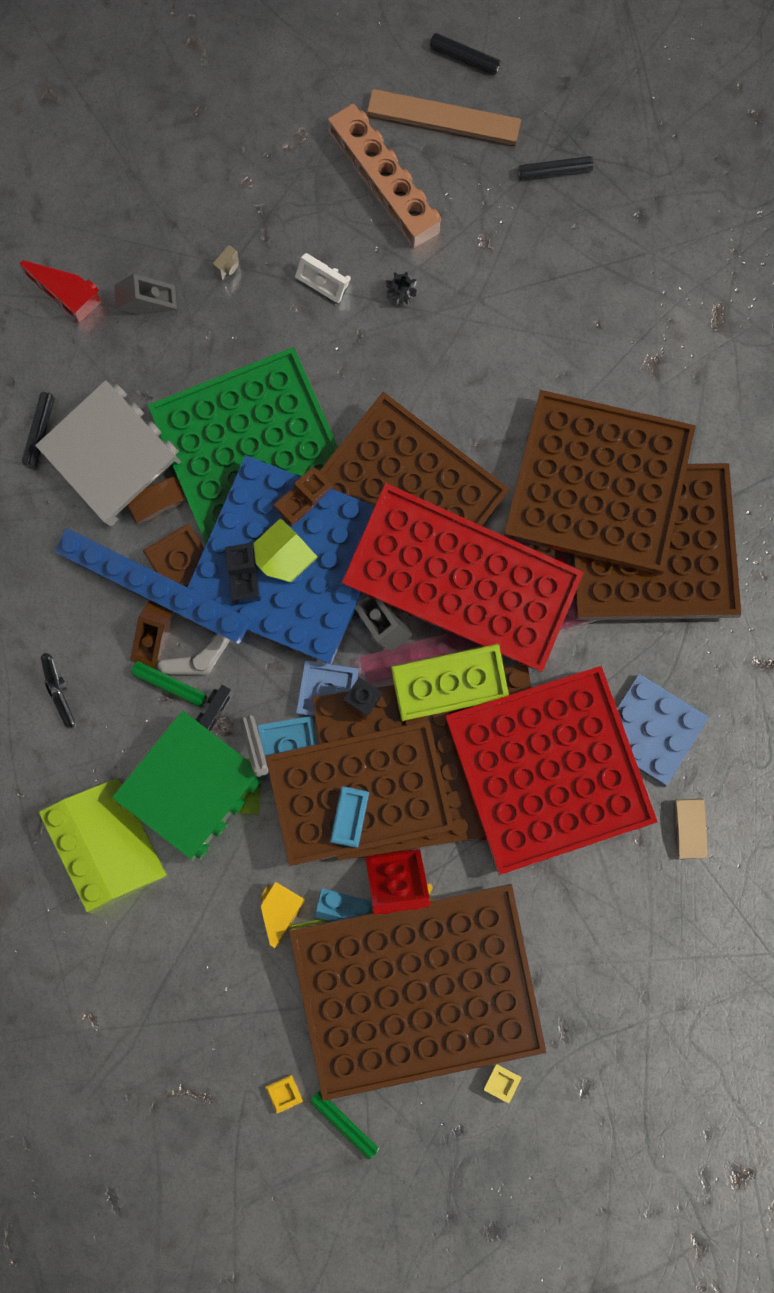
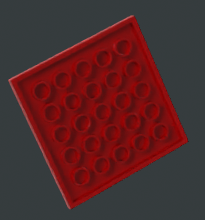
M602 665L445 716L499 876L658 823Z

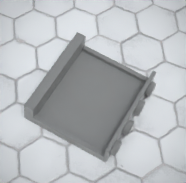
M105 380L35 446L101 520L109 526H113L119 520L116 515L174 461L179 464L181 460L176 456L179 452L169 440L165 443L161 440L159 435L162 432L152 421L147 424L141 418L145 413L134 402L130 405L124 399L127 396L126 392L117 383L112 386Z

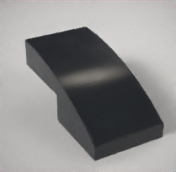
M246 543L225 547L233 604L261 601L253 544Z

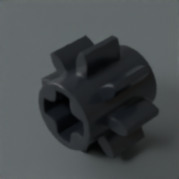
M394 272L393 280H386V287L389 289L386 297H392L395 300V305L404 302L409 305L410 297L417 296V290L414 288L417 280H411L408 277V272L399 275Z

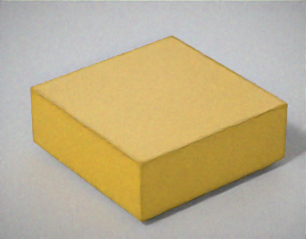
M292 1075L265 1087L277 1114L303 1102Z

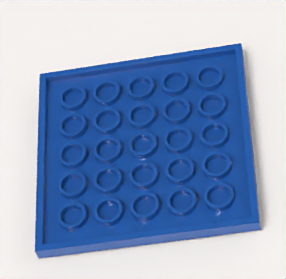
M245 455L188 588L252 619L247 631L332 665L359 597L362 594L341 583L374 509V505L331 489L309 513L291 527L273 509V506L294 488V483L301 477ZM281 518L318 558L291 583L269 577L257 566L261 601L234 605L231 596L230 576L227 571L225 547L252 543L254 548V542Z

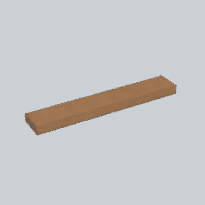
M372 89L367 110V116L514 146H516L521 124L520 118Z

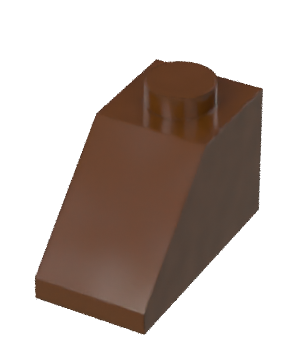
M148 601L138 616L131 661H139L156 669L171 630L174 611L154 601Z

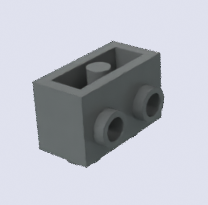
M365 594L359 597L355 607L359 614L357 617L369 629L371 639L379 648L384 646L393 652L413 635L394 607Z

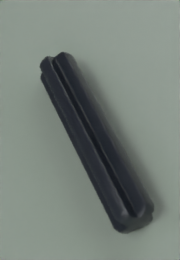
M434 33L430 40L431 48L492 74H496L500 69L501 61L441 34Z
M591 156L523 164L518 167V175L520 180L591 172L594 168V162Z
M41 392L39 395L21 460L24 466L30 468L37 466L40 450L35 445L44 438L55 399L52 393Z

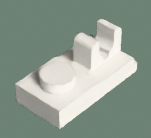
M307 253L301 257L295 278L336 303L341 301L344 290L348 287L351 279L350 276H342L338 273V269L329 268L326 264Z

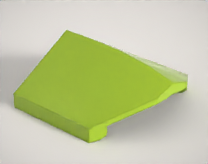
M281 518L254 542L256 565L267 576L291 583L318 558Z

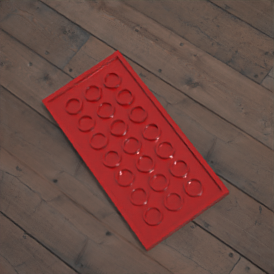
M385 483L341 584L483 647L498 643L502 656L538 672H543L584 572Z

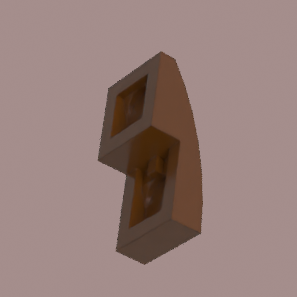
M313 467L294 483V488L274 504L273 509L293 527L321 501L333 485Z
M173 476L144 489L126 507L137 525L159 517L162 511L185 503L187 498L177 478Z

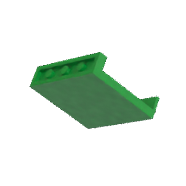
M182 710L112 798L194 862L196 858L201 860L210 849L208 845L214 835L218 838L228 826L225 821L231 814L237 815L245 804L243 801L244 797L248 792L253 794L263 780L254 775L251 763Z

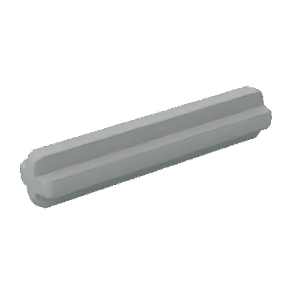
M252 715L242 717L240 723L254 775L257 777L266 775L269 770L255 718Z

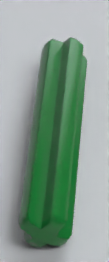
M139 661L135 662L131 669V674L134 677L197 707H202L206 702V693Z
M321 1091L313 1095L310 1099V1104L367 1159H372L379 1151L378 1146L330 1100L323 1101Z

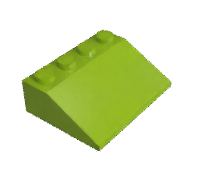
M119 778L63 799L39 812L86 912L91 915L167 876L140 820L112 798L122 785Z

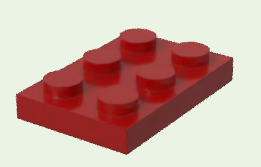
M420 849L365 857L374 915L431 907Z

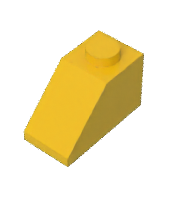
M275 882L272 887L268 885L265 888L260 900L263 901L261 910L270 946L277 949L305 903V899Z

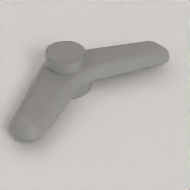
M216 633L199 654L160 660L157 663V667L164 674L206 676L211 673L215 663L230 640Z

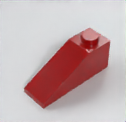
M25 260L19 263L24 275L78 323L101 303L97 293L99 289L89 279L85 281L79 275Z

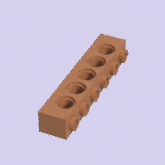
M353 103L328 118L330 134L413 248L440 233V214L434 207L430 208L427 204L424 192L420 188L416 189L406 168L402 169L397 163L398 159L394 151L387 149L383 144L384 141L380 132L377 129L373 130L369 125L366 113L363 110L359 111ZM356 133L362 134L361 137H354L352 135ZM375 153L377 155L374 157H369L366 154ZM389 172L392 175L385 177L381 173ZM404 192L406 195L397 196L395 193ZM412 211H417L420 213V215L412 216L409 213Z

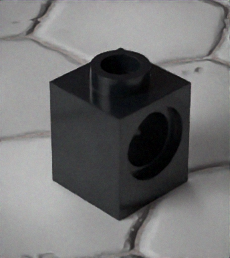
M359 677L344 698L343 706L366 721L381 699L382 692Z

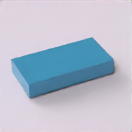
M341 787L330 843L358 848L369 792Z

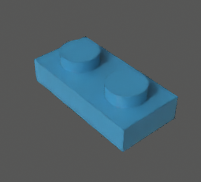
M321 888L314 917L334 921L373 913L372 901Z

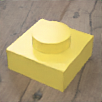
M495 1064L483 1090L510 1103L522 1077Z

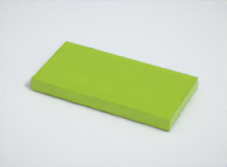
M498 643L390 666L401 721L484 704L509 695Z

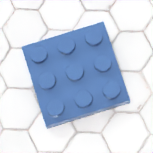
M641 674L637 676L617 708L639 771L666 787L709 717Z

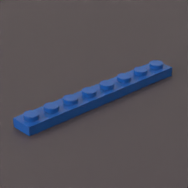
M68 528L65 529L55 550L56 553L235 643H241L252 620Z

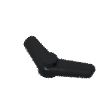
M43 653L40 659L46 690L53 700L65 727L73 729L76 726V721L63 694L67 692V686L61 676H57L53 657L49 653Z

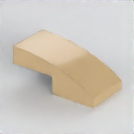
M675 799V826L677 828V852L679 859L707 858L704 799Z

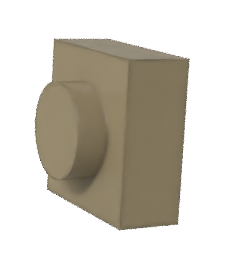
M228 245L212 263L214 274L221 280L227 275L233 274L239 264L237 250Z

